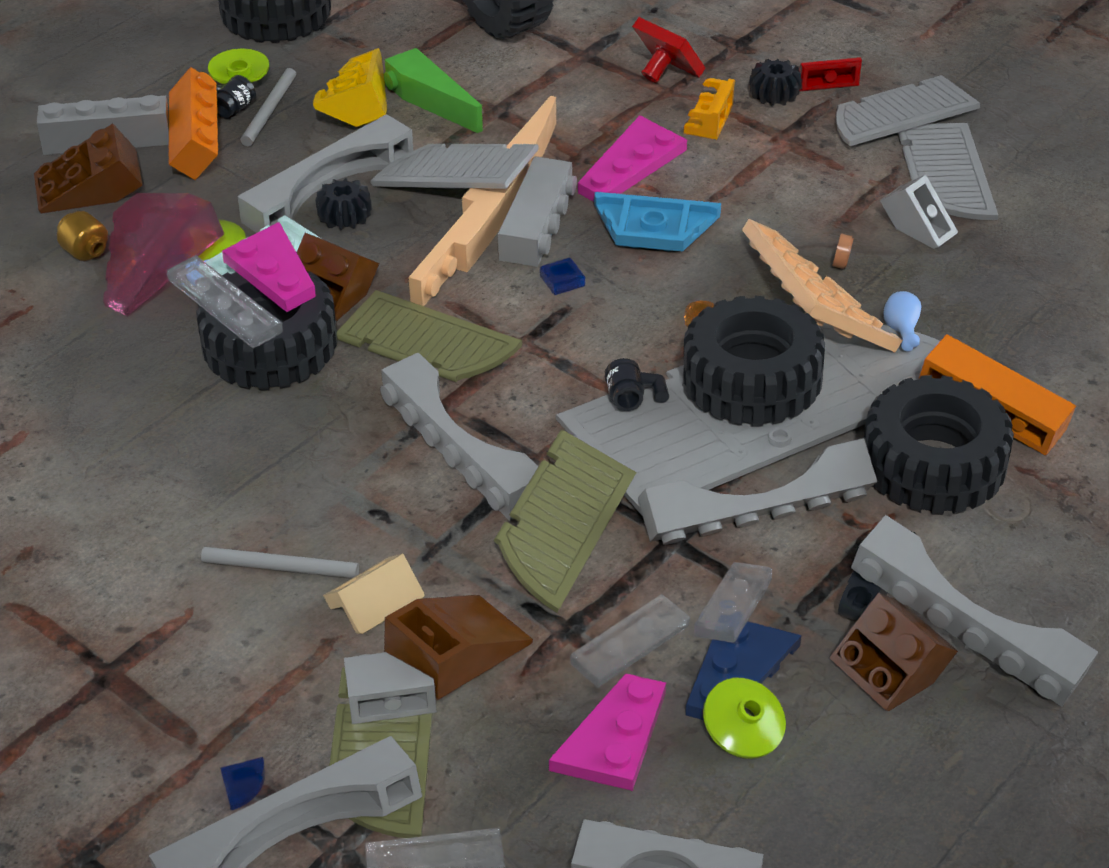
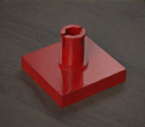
M638 17L632 27L652 54V58L641 71L645 78L651 82L658 83L659 78L669 64L700 78L705 70V66L686 38Z

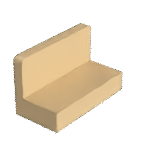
M404 554L384 559L323 596L330 609L343 607L355 632L363 634L385 621V617L416 599L423 598L424 592Z

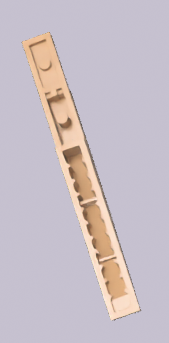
M550 96L507 145V148L510 149L513 144H538L539 149L534 156H543L556 125V97ZM534 156L506 189L470 188L462 197V216L409 276L410 302L425 306L432 296L437 295L446 279L453 276L456 269L468 272L499 232Z

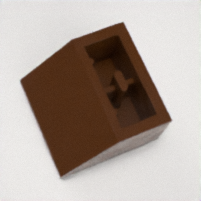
M306 232L296 252L307 273L310 271L315 274L330 289L334 302L335 321H338L367 295L380 264Z
M878 593L829 658L880 706L890 711L931 686L958 651L906 605L894 598Z

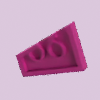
M280 222L222 250L224 263L286 312L316 297L315 285Z
M625 674L549 759V771L633 791L666 694V682Z

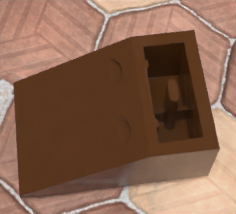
M113 123L104 129L95 131L89 139L77 146L68 148L63 155L52 162L44 163L34 172L38 210L41 214L115 203L143 186L136 148Z
M480 595L416 599L385 617L384 652L434 679L435 697L437 700L533 643V639Z

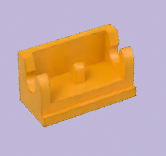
M709 78L704 81L703 86L713 87L717 90V93H700L695 108L691 109L688 113L690 118L684 125V134L718 139L733 107L734 79L725 81Z

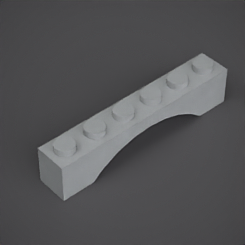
M387 114L240 194L238 196L241 223L258 233L260 229L267 225L272 226L278 223V219L284 215L294 220L301 205L312 194L321 189L322 184H330L333 179L338 180L357 173L383 170L395 160L412 152V129Z
M413 354L382 369L383 386H381L380 391L386 404L389 406L393 405L402 414L404 421L409 426L413 425L422 434L425 442L431 447L434 446L443 455L447 464L450 467H455L465 477L471 488H477L486 497L492 509L495 511L499 510L509 521L514 520L509 514L537 470L538 465L525 453L505 450L487 444L459 427L447 414L440 401L439 372L421 354Z
M863 438L828 446L817 456L802 476L785 486L765 493L750 495L720 494L680 480L645 488L639 495L638 501L650 542L662 540L664 545L686 539L685 534L699 531L700 536H706L723 530L722 525L736 522L737 527L749 526L759 522V516L772 514L773 519L783 518L794 514L797 507L808 505L809 510H817L831 505V499L844 497L845 502L855 501L867 496L866 491L877 483V479Z
M887 515L881 519L858 548L851 569L859 573L865 580L873 582L894 596L900 603L908 605L929 619L932 624L943 628L964 642L967 647L981 653L999 665L1006 673L1016 676L1037 690L1041 696L1051 699L1061 707H1063L1084 678L1098 654V651L1062 628H1041L1017 623L995 615L973 603L956 590L937 570L928 556L921 538Z
M389 736L150 854L149 858L152 867L246 868L249 863L266 849L286 837L309 827L337 819L361 816L384 817L422 797L416 765L393 737Z

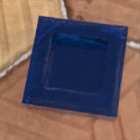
M571 258L540 266V277L554 295L585 286V276Z

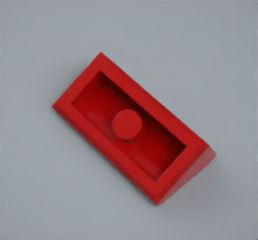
M861 57L801 63L799 66L802 79L800 91L859 86Z

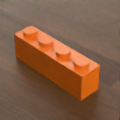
M190 67L169 91V165L196 180L218 155L217 86L210 75L198 72Z
M948 334L944 336L925 358L919 376L920 378L924 375H932V378L940 379L942 376L953 377L954 381L962 382L965 380L971 382L974 388L978 390L983 388L991 394L992 400L997 399L1006 410L1005 413L1009 415L1013 425V438L1045 456L1067 430L1076 408L1075 404Z

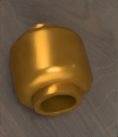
M76 211L65 215L59 222L57 241L74 258L80 261H88L100 256L106 248L108 231L91 214L85 211Z

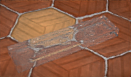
M197 255L167 270L168 280L252 348L283 332L281 321Z

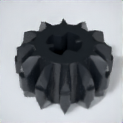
M778 58L775 61L765 59L764 63H756L749 77L752 97L760 99L761 104L771 103L773 106L775 104L784 106L787 101H795L802 87L799 66L791 65L789 60L779 61Z
M347 178L343 181L333 179L332 184H322V189L316 192L317 215L320 222L326 223L328 228L337 226L340 230H343L345 227L355 229L356 224H366V218L371 216L372 201L370 193L368 192V187L361 185L359 180L350 182Z

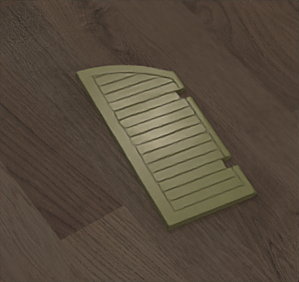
M375 290L337 331V340L359 348L366 342L370 344L368 351L398 362L419 353L432 366L438 368L437 371L440 377L454 382L495 368L522 347V340L378 290Z
M560 430L547 452L549 457L556 460L555 464L553 465L546 460L541 461L509 514L510 517L519 522L517 527L509 522H504L494 539V542L499 545L508 566L520 583L534 597L556 613L637 473L564 430Z
M343 667L338 697L349 699L345 667ZM337 705L329 766L392 736L415 763L422 792L421 798L384 817L361 816L348 819L367 829L385 835L422 840L433 713L352 724L350 705Z

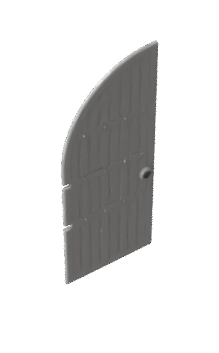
M824 323L823 326H819L822 329L825 341L821 392L816 397V401L808 409H803L800 415L792 419L786 417L782 423L774 425L772 422H766L763 426H753V423L744 422L742 425L732 424L729 419L724 418L722 421L713 417L711 411H703L686 391L683 380V365L666 372L669 378L666 380L669 392V399L666 402H657L653 388L644 387L643 401L634 410L622 411L618 409L611 400L610 395L607 394L556 414L555 417L569 434L637 472L624 496L642 515L638 497L645 488L684 480L699 488L709 490L865 425L868 411L871 409V404L875 398L891 385L895 384L898 386L899 382L904 379L912 378L913 380H918L925 358L940 340L914 332L920 338V344L907 352L899 346L897 351L893 352L855 335L852 338H847L835 331L832 325ZM883 325L881 327L882 330L894 333L902 339L901 334L890 326Z

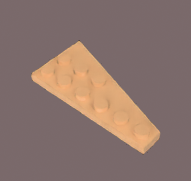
M748 219L742 231L749 238V245L759 251L761 254L759 258L770 265V272L782 281L781 287L794 296L792 301L803 308L805 314L811 315L819 326H823L824 323L832 325L835 331L847 338H852L855 335L890 351H897L903 341L894 333L882 330L883 323L860 309L861 304L830 277L826 276L822 280L821 276L817 274L819 267L798 255L799 250L776 230Z

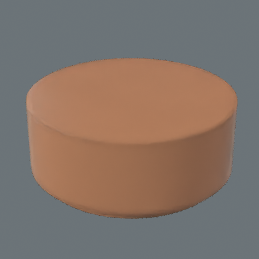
M840 234L832 267L846 268L854 239L852 236Z

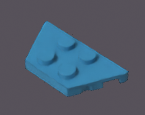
M595 192L594 206L615 244L631 248L641 247L664 251H684L721 216V203Z

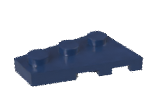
M722 615L687 701L686 716L704 720L703 708L705 700L710 691L724 680L746 678L761 684L767 677L771 678L780 669V663L789 653L793 655L800 647L802 635Z

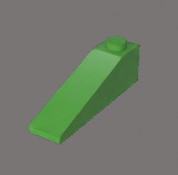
M417 48L385 59L386 72L384 73V82L387 88L394 91L401 99L476 133L483 131L482 105Z

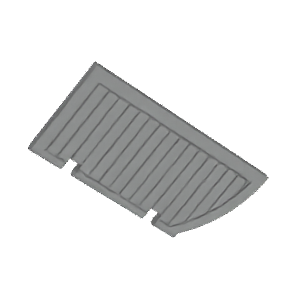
M940 75L920 81L917 87L914 84H909L861 98V103L858 104L855 101L839 104L836 106V126L841 138L849 146H853L979 109L980 102Z
M968 123L925 124L898 132L901 144L910 145L903 146L902 149L911 180L926 175L949 215L978 220H998V212Z
M427 144L392 162L371 180L372 186L506 189L538 151L539 146L538 144H513L509 149L506 144H451L446 148L445 144Z

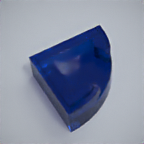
M263 757L220 768L231 811L246 805L255 798L265 781Z

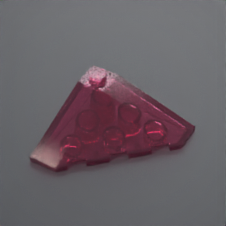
M136 193L115 210L112 219L114 231L111 232L109 245L111 258L107 262L106 281L108 284L107 291L104 292L103 296L105 306L128 316L222 237L224 231L212 203L189 193Z

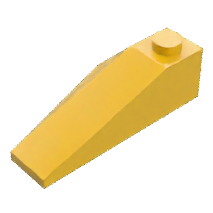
M377 48L351 58L338 71L339 76L330 79L326 83L329 89L327 91L325 89L319 90L313 100V106L316 110L355 127L363 124L366 126L386 115L387 100L380 49Z

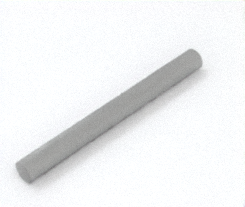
M287 68L242 135L240 141L244 146L249 147L253 144L295 79L296 72L292 68Z
M203 547L201 552V561L205 563L354 578L359 575V563L213 547Z

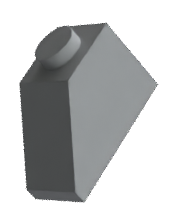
M926 175L899 186L880 200L897 230L933 249L938 248L958 233Z
M387 652L344 658L352 724L437 712L435 685L432 677Z

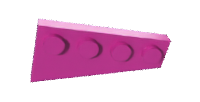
M639 115L578 182V194L594 202L595 192L623 193L687 150V139Z

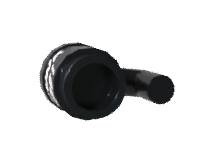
M241 75L233 76L225 85L216 84L217 114L222 118H229L250 104L256 97L253 84Z
M620 358L612 361L605 369L604 377L610 398L615 406L622 411H631L641 405L644 387L653 388L657 402L663 403L669 399V392L663 375L641 372L639 365L634 360Z

